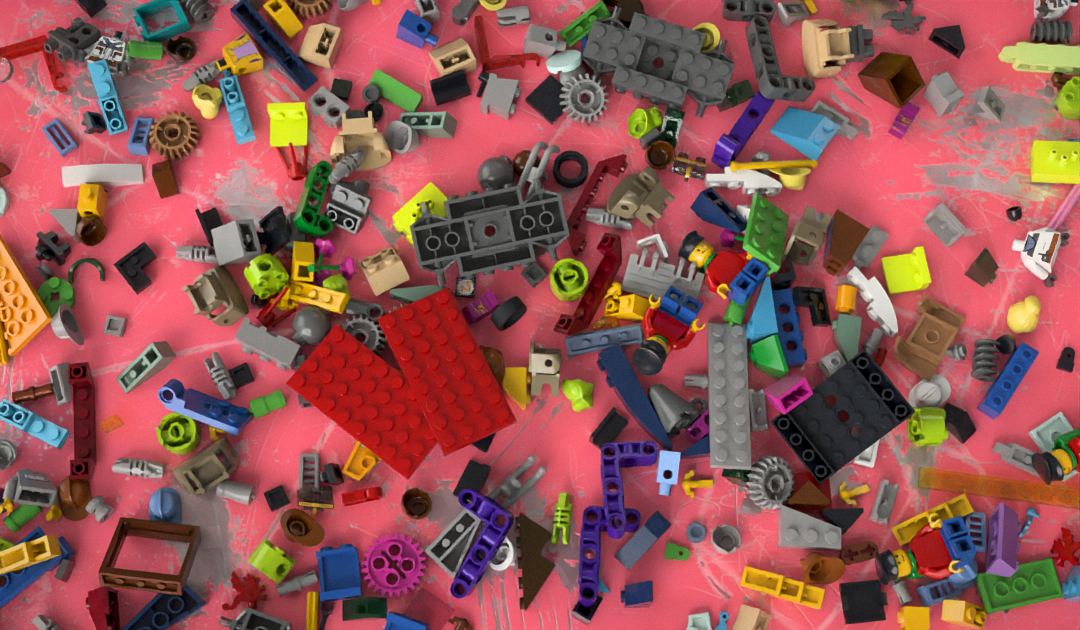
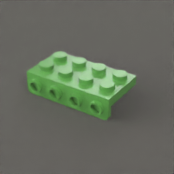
M757 193L752 198L742 248L763 262L769 268L767 275H770L773 272H777L781 267L789 216L782 209L769 202L767 198Z

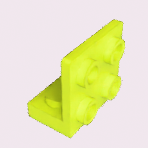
M305 102L268 103L270 146H289L290 142L293 146H307L308 111Z
M923 246L915 247L910 254L883 257L881 259L889 294L923 290L931 284Z

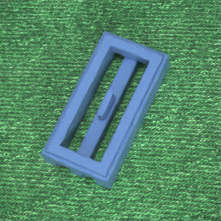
M57 118L41 128L63 158L66 156V153L70 154L72 149L78 148ZM55 124L58 125V127L70 141L71 145L68 146L66 144V142L54 128ZM49 128H51L65 149L62 150L47 131Z

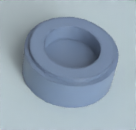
M694 522L687 527L686 537L692 543H700L706 537V529L701 523Z

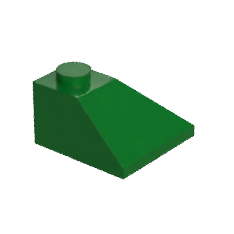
M777 334L753 344L749 349V360L751 363H754L756 369L776 380L786 376L789 370Z

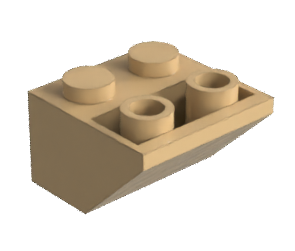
M326 23L309 26L297 57L302 61L332 69L344 39L342 29Z
M462 38L428 52L440 77L461 70H465L467 74L477 69L476 58L469 45Z
M393 247L384 248L379 253L365 257L358 263L376 296L410 279L402 260Z

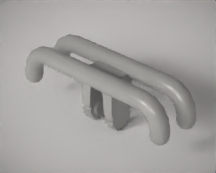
M543 141L534 145L517 186L520 185L521 194L526 182L530 184L525 200L535 193L534 178L548 179V175L544 171L552 153L560 152L559 146L550 145L548 147V144ZM540 150H546L538 168L533 167Z
M529 455L528 459L495 488L488 497L495 500L503 493L508 499L501 506L508 509L545 475L547 469L545 466H541L521 486L517 479L536 460L535 455Z

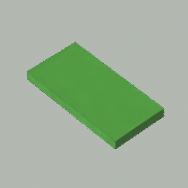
M1052 557L1019 564L1018 571H1015L1011 577L986 572L978 573L975 577L986 614L1064 597Z

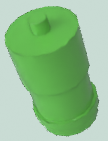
M132 40L128 42L127 46L128 57L133 59L145 58L146 60L160 61L162 54L165 53L161 42Z
M750 297L743 306L731 300L723 320L731 326L734 324L741 326L747 305L751 300Z
M275 390L273 393L250 400L251 408L248 410L249 413H254L257 419L270 414L272 411L287 406V402L282 390Z
M19 504L3 521L10 530L16 533L27 522L40 514L43 509L41 506Z

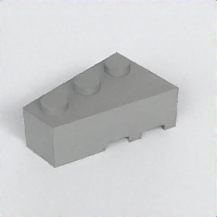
M245 317L234 337L241 346V350L249 355L253 353L259 355V359L269 363L272 361L277 363L276 366L286 371L288 368L293 371L294 366H296V357L301 356L303 352L302 347L279 334L275 335L266 331L267 328L264 326L260 328L251 324L250 319Z
M781 505L778 508L777 548L837 552L841 549V528Z
M464 508L425 550L426 554L453 580L459 573L481 527V519Z

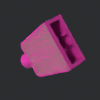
M784 376L774 384H770L765 390L771 405L783 414L788 413L813 395L806 378L797 376Z

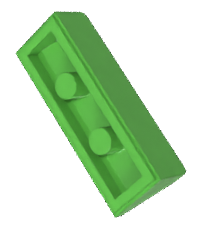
M598 1L558 31L557 34L562 40L566 41V45L570 48L590 33L595 20L610 18L612 14L603 1Z
M376 69L368 84L379 87L383 98L408 113L416 112L423 102L421 94L379 69Z

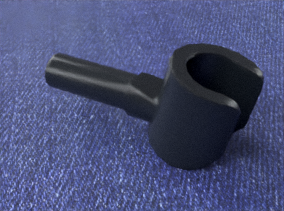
M482 71L478 77L482 81L476 95L479 98L490 76L485 71Z
M325 602L321 603L322 619L319 630H324L328 615L333 612L332 604L328 611H324Z

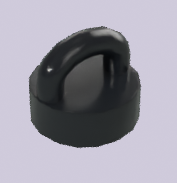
M376 100L370 102L364 109V114L367 117L368 111H372L374 122L379 121L383 115V107Z
M1004 334L996 340L1000 344L995 346L1002 354H1010L1016 348V340L1011 335Z

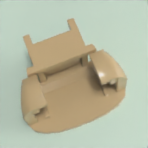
M830 19L803 21L801 35L804 66L809 79L833 76L840 72L842 65L846 63L845 59L854 58V54L850 53L848 32L852 31L851 28L842 29V26H838L836 21ZM827 61H835L832 62V67H824Z
M368 111V117L354 119H346V113H342L343 131H339V136H335L330 152L334 167L343 157L359 146L367 155L360 163V166L354 171L374 170L388 165L392 160L391 153L383 134L378 133L377 128H375L372 111Z

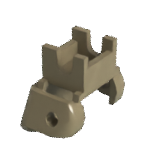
M646 166L640 174H630L616 186L608 198L607 211L610 214L625 219L636 217L650 228L655 223L651 215L659 219L663 215L662 211L668 206L664 202L665 199L671 203L675 197L661 186L662 182L657 172L653 168Z
M807 206L800 221L796 222L789 236L781 261L784 262L786 257H791V261L804 266L810 265L824 242V235L832 215L826 213L823 220L817 222L814 220L816 209ZM798 239H799V240H802V241H804V242H806V243H808V244H810V245H812V246H809V245H807V244L801 243V242L798 241ZM804 252L806 256L802 257L799 253Z
M218 264L196 277L193 281L194 285H185L181 288L190 297L196 309L193 311L195 315L206 316L208 320L212 319L217 326H231L249 313L248 306L238 285L225 266H219ZM223 304L228 308L219 315L210 314Z
M535 339L530 340L528 372H532L531 395L541 396L543 384L548 383L551 385V396L558 397L560 368L562 364L561 351L559 349L535 347Z
M223 436L177 465L171 472L188 494L196 495L201 493L203 495L207 490L230 477V473L238 467L239 458L226 436ZM221 450L231 464L227 469L217 456V453ZM188 473L190 478L194 480V482L196 483L197 487L194 488L192 483L189 481L187 477H185L184 474Z

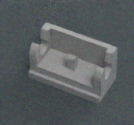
M943 202L922 220L947 248L963 237L968 231Z
M749 389L750 432L769 431L764 389L754 392V389Z
M886 479L879 482L868 520L885 526L888 525L899 488L898 484L891 485Z

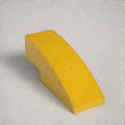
M46 535L0 552V575L61 555L57 535Z

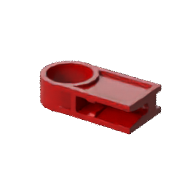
M372 487L341 494L344 506L383 498L381 487Z

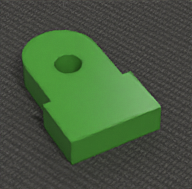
M666 543L664 559L685 561L690 557V551L687 548L676 546L674 543Z

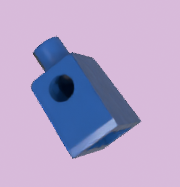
M408 9L406 10L398 24L396 38L420 49L424 47L425 43L435 47L439 40L438 36L431 33L432 25Z

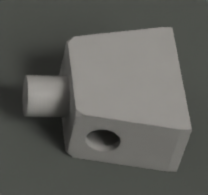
M529 24L524 37L522 55L550 58L555 50L565 51L566 41L557 39L558 32L556 30Z

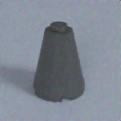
M662 383L653 384L648 389L649 393L647 396L670 438L680 435L679 431L685 428L687 430L695 423L699 416L697 413L699 411L693 405Z

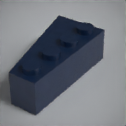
M186 583L182 596L158 593L122 630H167L208 604Z

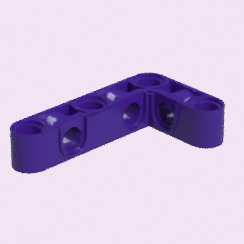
M759 90L729 134H722L715 146L711 162L722 169L730 167V162L735 161L772 107L775 99L765 98ZM749 114H754L757 118H751Z
M653 441L606 443L601 448L600 469L607 533L613 539H620L624 536L626 525L623 480L620 468L655 464L658 446ZM610 489H615V490H617V491H616V492H611V491H609V490H610ZM619 525L620 528H614L612 526Z
M476 489L462 490L459 493L458 501L464 508L474 513V515L487 524L450 587L451 594L457 599L471 595L514 523V516L509 510ZM468 493H471L473 495V501L471 503L467 501ZM501 514L506 517L505 525H502L499 521ZM480 549H483L485 551V559L480 558ZM460 583L465 586L464 594L459 591Z
M589 506L583 512L580 534L578 598L584 607L593 606L597 600L601 549L600 535L601 531L607 532L604 507ZM624 508L626 511L625 519L633 518L636 520L635 523H629L626 520L625 532H635L639 528L641 515L636 509ZM592 515L596 517V520L590 521L586 517ZM619 525L612 526L614 528H620ZM591 553L595 558L587 559L585 554ZM590 592L593 594V597L587 599L583 596V593Z

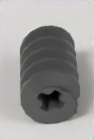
M178 0L194 20L200 24L209 21L216 12L215 9H212V5L208 3V0Z
M1036 19L1031 26L1030 41L1034 42L1037 37L1038 42H1041L1044 37L1045 43H1048L1050 38H1052V43H1056L1057 38H1059L1060 44H1063L1065 39L1069 44L1073 31L1070 21L1063 22L1059 20L1056 22L1051 20L1049 22L1047 19L1043 21Z
M982 339L974 342L975 349L973 354L975 356L972 358L974 363L972 364L973 371L971 372L973 378L984 382L996 381V378L991 377V375L997 374V371L991 368L998 365L992 362V360L998 359V356L993 355V353L999 352V349L994 347V345L1000 344L998 341Z

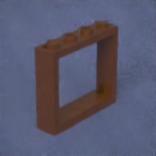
M120 517L98 572L100 586L182 596L201 542L200 526ZM126 536L190 543L179 575L114 568Z

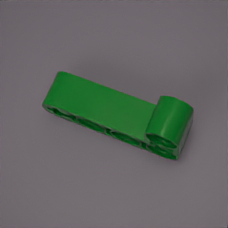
M320 161L309 170L293 218L294 226L297 229L315 238H322L333 229L331 219L319 213L329 183L328 178L332 173V166L327 161Z

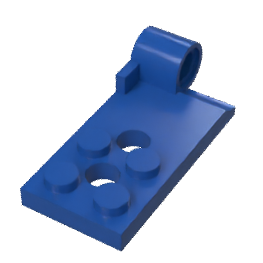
M177 379L169 380L158 390V398L165 404L164 408L234 435H238L253 419L254 413H249V410L245 407H238L226 400L217 399L191 388L185 389L182 382Z
M38 526L16 545L34 541L46 536V534ZM63 536L58 538L61 555L25 567L19 574L12 571L0 575V577L5 576L7 578L6 585L0 587V610L46 572H51L59 566L62 559L70 560L75 555V551Z

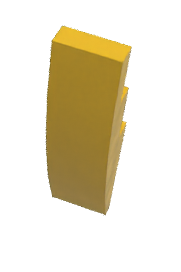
M962 494L891 529L900 546L911 542L914 535L929 522V517L932 513L941 515L939 519L944 521L958 516L964 517L974 512L965 494Z
M745 566L740 582L742 587L818 610L822 609L826 594L825 589L806 585L804 582L788 579L782 575Z

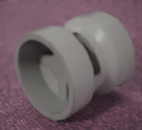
M100 495L92 499L86 506V511L89 514H94L95 519L100 524L108 520L115 510L111 505H107L105 499Z

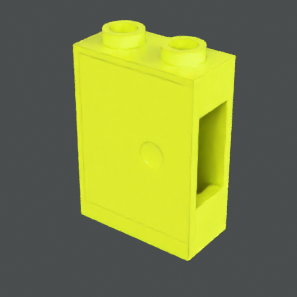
M1033 140L1031 146V182L1080 184V142Z
M432 182L427 184L392 216L395 229L398 232L403 231L407 235L406 239L412 245L414 243L410 226L422 217L423 212L420 203L424 202L426 209L425 202L428 201L432 214L447 218L444 201H448L447 197Z

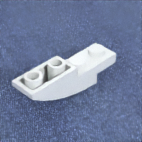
M725 167L723 174H706L704 180L705 187H712L714 190L721 187H728L729 189L742 187V194H747L748 196H754L757 193L775 196L780 194L782 189V183L763 173L754 170L731 172L730 167Z
M855 266L846 276L849 284L856 287L863 300L870 303L866 308L868 316L880 325V329L885 335H889L892 338L898 332V324L895 311L887 293L874 276L867 280Z

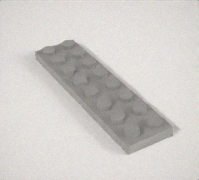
M708 322L710 468L751 469L746 324H741V326L738 324L731 326L728 323Z

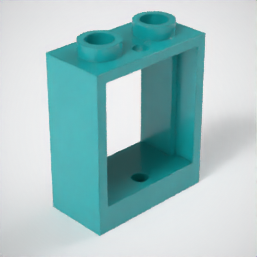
M152 0L133 9L136 14L133 18L137 26H141L143 29L140 33L144 41L163 42L191 30L178 0ZM173 7L180 22L150 34L144 19Z

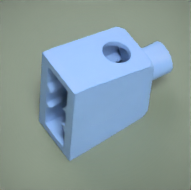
M658 451L655 482L660 483L659 495L670 496L672 484L677 485L680 452ZM665 470L670 472V478L668 479L663 477Z

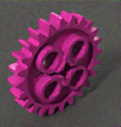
M388 532L386 539L380 535V542L372 540L374 547L367 546V549L370 551L369 554L363 553L367 561L361 562L362 565L366 566L361 572L368 573L364 580H371L368 587L376 586L374 589L375 593L382 590V597L387 592L391 599L394 593L399 598H401V592L403 591L406 595H409L408 589L411 588L415 591L414 584L421 585L418 578L425 577L421 570L427 569V567L421 563L426 561V557H420L424 551L423 549L417 550L420 545L419 543L412 545L414 540L412 537L407 541L406 534L399 538L398 532H395L394 537H391ZM394 546H399L401 549L397 556L390 554V550ZM383 551L388 554L393 562L396 563L398 561L397 566L405 574L406 579H403L394 568L389 569L391 564L382 555ZM379 559L385 561V566L382 569L375 568V562ZM407 561L413 562L414 565L410 571L403 570V564ZM395 574L398 576V581L393 585L388 584V577Z

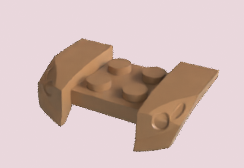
M926 296L916 304L917 312L921 314V317L907 341L905 342L900 336H897L894 358L907 370L930 382L966 318Z

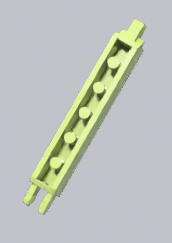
M1022 41L1017 42L1015 46H1005L998 56L999 61L1012 63V67L1016 71L1060 72L1069 75H1080V45L1033 44Z

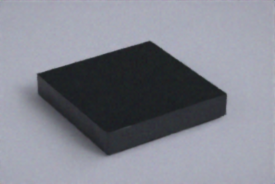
M549 75L525 98V102L552 125L564 113L562 110L566 108V105H560V102L565 101V99L559 97L560 94H565L561 90L564 86L552 75Z

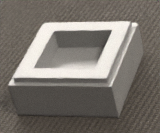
M108 314L103 333L123 338L128 319Z

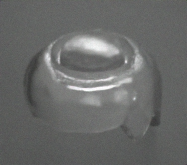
M4 57L0 58V85H6L13 80L15 67L11 61Z

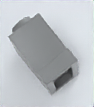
M948 71L943 74L938 73L934 75L923 94L936 110L939 118L954 111L965 95L961 89H958Z
M490 73L480 104L481 113L488 115V112H491L509 120L510 115L515 113V99L520 97L521 88L519 87V80L498 78L497 74Z

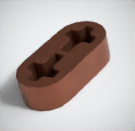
M871 541L850 545L840 551V559L846 565L868 561L876 557L878 547ZM866 545H868V548L873 549V552L870 554L871 556L868 553L861 554V551L866 549ZM847 550L850 553L857 552V555L851 558L852 561L849 558H845Z

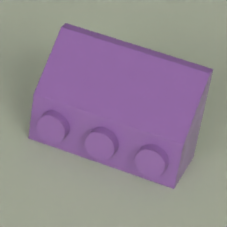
M1001 502L989 516L986 573L1011 577L1019 568V560L1016 558L1020 548V541L1017 540V536L1021 529V523L1018 522V514Z

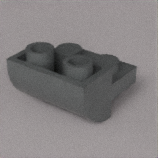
M339 182L336 184L331 201L327 204L324 216L331 219L334 225L356 235L363 228L369 216L368 210L373 198Z

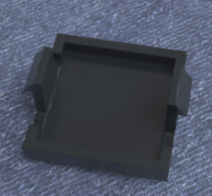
M277 206L259 221V226L263 228L264 232H257L259 243L267 245L265 253L271 254V256L290 242V233L287 229L283 206Z
M879 579L839 584L845 625L886 620L883 606L888 605L886 592H881Z

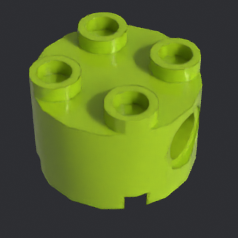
M1078 76L1067 81L1055 99V105L1059 108L1058 112L1070 120H1078L1080 118V77Z
M259 255L249 262V268L246 267L244 269L247 281L260 299H267L270 295L282 292L283 286L288 287L289 275L276 255Z
M572 258L558 261L550 273V287L553 294L560 301H574L585 294L588 284V272L584 264Z
M913 407L916 413L911 416V419H907V433L910 442H914L912 445L940 446L943 440L948 438V429L945 428V410L938 407Z
M174 412L166 415L161 420L162 422L157 427V438L160 444L174 455H186L199 447L201 430L192 418Z
M264 538L252 553L248 562L277 584H280L297 561L289 555L283 557L286 553L277 546L273 549L274 544Z

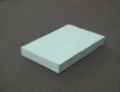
M1059 412L1028 434L1042 453L1045 451L1052 452L1054 441L1057 437L1073 431L1074 428L1063 413ZM1072 468L1070 473L1064 475L1062 481L1068 480L1078 472Z

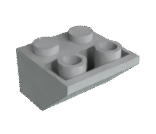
M253 219L233 221L210 231L219 266L249 263L252 259L262 255Z

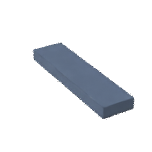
M635 323L565 336L568 356L610 349L618 344L622 347L642 343L641 324Z

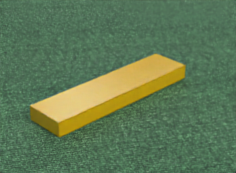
M288 279L287 282L288 287H291L290 300L336 313H343L350 298L345 293L297 280Z

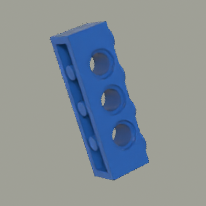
M791 288L774 290L772 295L778 328L777 335L787 367H802L805 360H807V352L802 347L804 338L802 330L799 331L798 327L800 317L799 313L795 312L794 294H792ZM780 307L786 308L787 311H788V313H787V314L781 313L780 310H779V308H780ZM783 326H789L791 328V332L784 331ZM786 344L794 345L795 350L787 349Z
M1021 342L1008 358L996 377V381L993 382L977 409L993 420L998 417L1039 352L1026 343Z

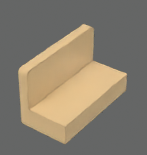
M742 604L732 630H767L771 616L761 609Z

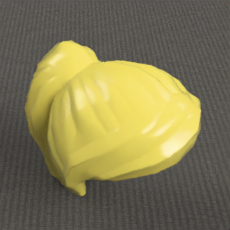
M200 84L193 89L191 98L196 107L201 110L202 117L213 119L219 113L223 94L217 87L211 88L208 85Z
M1031 295L1027 296L1024 301L1010 306L1007 315V325L1013 332L1028 333L1037 327L1039 313L1042 308L1039 299Z

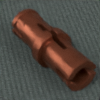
M52 383L37 387L30 386L29 389L12 392V399L14 404L30 400L34 402L39 398L55 394Z

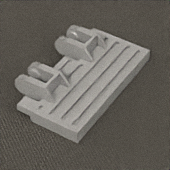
M644 247L639 264H637L639 255L631 253L622 283L623 291L647 298L653 294L654 300H658L660 296L662 302L669 287L673 286L686 294L679 307H682L688 295L696 300L698 299L705 274L697 272L695 280L692 279L697 262L692 261L688 278L680 276L685 265L684 258L680 259L677 273L673 274L675 265L661 261L658 269H655L660 251H655L653 254L651 267L644 266L645 258L648 255V248ZM670 294V297L679 301V297L676 294ZM687 304L688 307L695 310V305Z

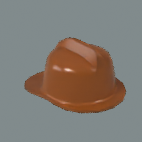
M480 345L479 348L499 384L505 375L503 354L498 349Z
M70 475L62 480L58 490L62 514L67 519L80 521L89 515L86 511V506L92 500L88 479L70 480Z
M293 508L285 511L281 516L280 523L284 535L291 542L312 547L320 544L324 539L325 532L323 527L304 511Z
M813 552L806 558L800 559L804 581L809 584H831L837 581L845 570V564L840 558L825 556L818 552Z

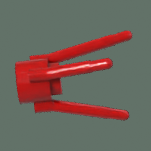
M291 142L289 143L293 162L290 164V167L280 148L275 147L287 171L288 178H291L293 181L306 178V174H308V144L304 146L302 165L301 162L296 161L293 145Z
M285 287L276 299L275 297L278 292L271 295L264 308L258 313L259 315L256 319L266 328L270 325L274 328L277 323L296 312L297 309L293 308L279 318L274 319L276 315L272 310L288 291V287Z

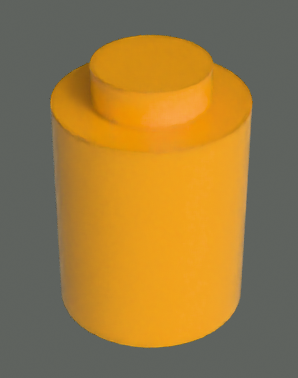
M850 285L838 286L835 310L839 311L840 314L850 315V313L855 311L856 287Z

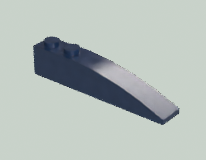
M240 0L230 9L232 18L301 90L305 92L318 81L313 73L247 0Z
M618 344L599 353L596 363L600 371L605 372L607 376L605 380L609 388L613 387L615 393L636 422L666 451H671L673 445L620 345Z

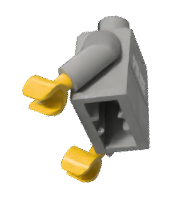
M24 468L18 470L16 475L12 476L5 484L4 502L0 505V514L3 508L8 511V516L14 508L11 503L13 501L19 504L51 507V510L46 513L47 521H50L53 516L55 521L61 517L62 512L57 508L59 505L58 487L50 481L46 474Z

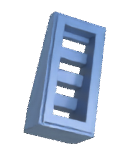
M135 118L127 144L130 154L148 156L151 145L149 132L152 131L150 127L154 125V118ZM139 125H148L147 127H139Z
M972 512L964 516V523L968 530V535H970V532L979 534V537L971 536V539L979 541V544H974L977 553L986 552V513ZM970 517L980 518V522L970 521ZM970 525L979 526V529L970 528Z
M948 577L916 588L923 607L931 606L963 594L962 589L956 587ZM947 582H950L954 593H951V590ZM940 584H942L946 595H944V592H943L942 587H941ZM933 587H934L935 590H936V593H937V595H938V598L936 597V594H935V592H934Z

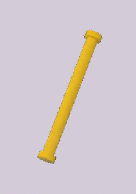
M811 159L730 162L731 172H737V170L811 167L815 169L818 166V161Z

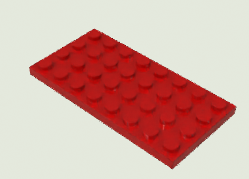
M448 287L377 318L444 456L517 423V419Z
M337 324L286 382L287 386L406 480L411 477L438 444L406 377Z

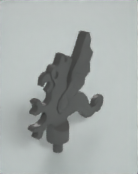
M912 0L905 1L909 6L905 8L903 14L895 10L888 11V13L882 15V18L892 20L890 27H893L898 33H901L900 29L906 28V34H911V28L915 33L919 31L920 28L916 27L915 24L922 23V20L926 19L925 16L921 17L920 15L912 17L910 13L913 9Z

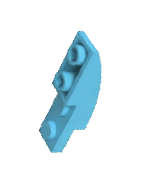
M103 59L87 64L109 134L114 135L129 130L107 60Z
M237 75L220 79V87L237 144L240 145L256 140Z
M4 398L0 403L1 420L60 450L71 434L70 431Z

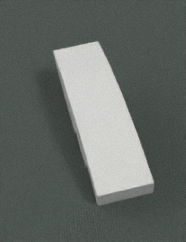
M142 164L62 167V182L64 187L98 184L109 188L144 183Z

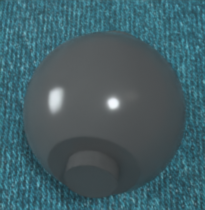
M507 156L492 157L486 159L480 165L477 178L483 191L491 187H496V190L504 189L503 185L514 182L515 174L512 161Z
M316 306L302 308L293 319L292 327L294 334L291 337L302 347L305 343L318 344L322 342L331 331V320L328 318L330 314L325 309H318Z

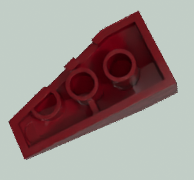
M103 586L88 591L86 608L89 609L96 630H120L118 590Z

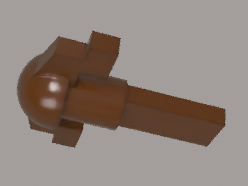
M1055 72L1051 77L1053 86L1060 91L1062 90V85H1065L1071 79L1062 77L1063 73Z
M454 616L453 619L449 618L448 620L452 625L455 622L458 623L454 630H473L466 618Z

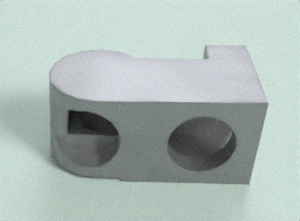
M461 0L458 5L454 6L452 9L454 24L458 26L465 25L479 6L480 1Z

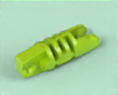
M559 493L558 503H555L552 544L558 543L560 530H563L562 542L569 544L573 504H570L571 495L568 493Z

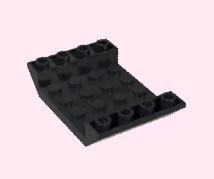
M863 349L844 366L812 389L813 395L788 413H780L770 422L820 485L888 432L916 413V411L866 349ZM828 395H834L837 398V403L834 406L826 403ZM841 410L849 413L847 421H841L838 418ZM853 426L860 427L862 430L861 436H852L851 428Z

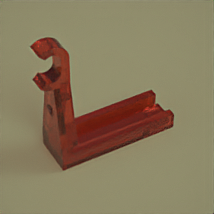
M482 15L474 17L473 25L482 71L520 64L524 69L526 60H535L536 65L539 67L541 59L536 53L494 55L490 58Z
M46 35L0 48L1 63L43 51L53 87L59 93H64L68 90L64 85L58 87L57 79L63 78L64 74L58 72L54 53H49L44 48V42L48 40Z

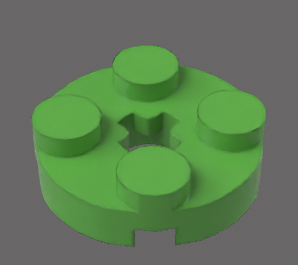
M52 277L45 281L37 290L38 296L51 316L58 312L61 304H66L71 309L75 305V289L64 279ZM60 293V294H59V298H60V299H59L58 301H57V300H53V301H52V298H53L52 296H53L54 294Z

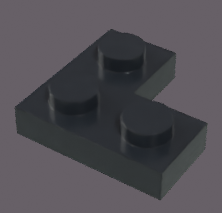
M143 242L113 265L138 295L153 284L142 269L157 257L148 245Z
M803 286L792 288L796 307L810 309L813 326L828 327L831 325L825 290L823 288Z

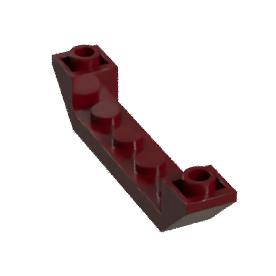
M621 154L599 161L567 221L570 234L567 238L573 255L577 256L579 251L583 252L587 245L585 241L586 234L577 230L582 222L580 219L583 213L586 214L590 206L588 203L590 198H594L597 194L598 183L603 182L606 173L617 178L620 173H624L628 165L626 162L627 155Z
M604 233L596 248L604 258L573 316L561 314L553 329L555 332L571 335L589 327L622 264L621 237L619 235Z
M89 363L68 364V383L73 386L74 460H70V480L90 479L96 465L95 386Z

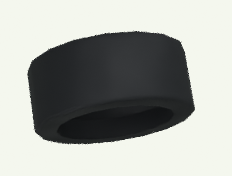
M571 150L559 154L553 165V175L557 183L566 188H575L582 185L588 175L589 167L586 158L579 152ZM568 160L576 161L581 165V174L577 178H565L560 173L561 164Z
M518 296L512 297L502 303L492 313L490 320L498 330L503 331L520 320L526 313L527 307Z

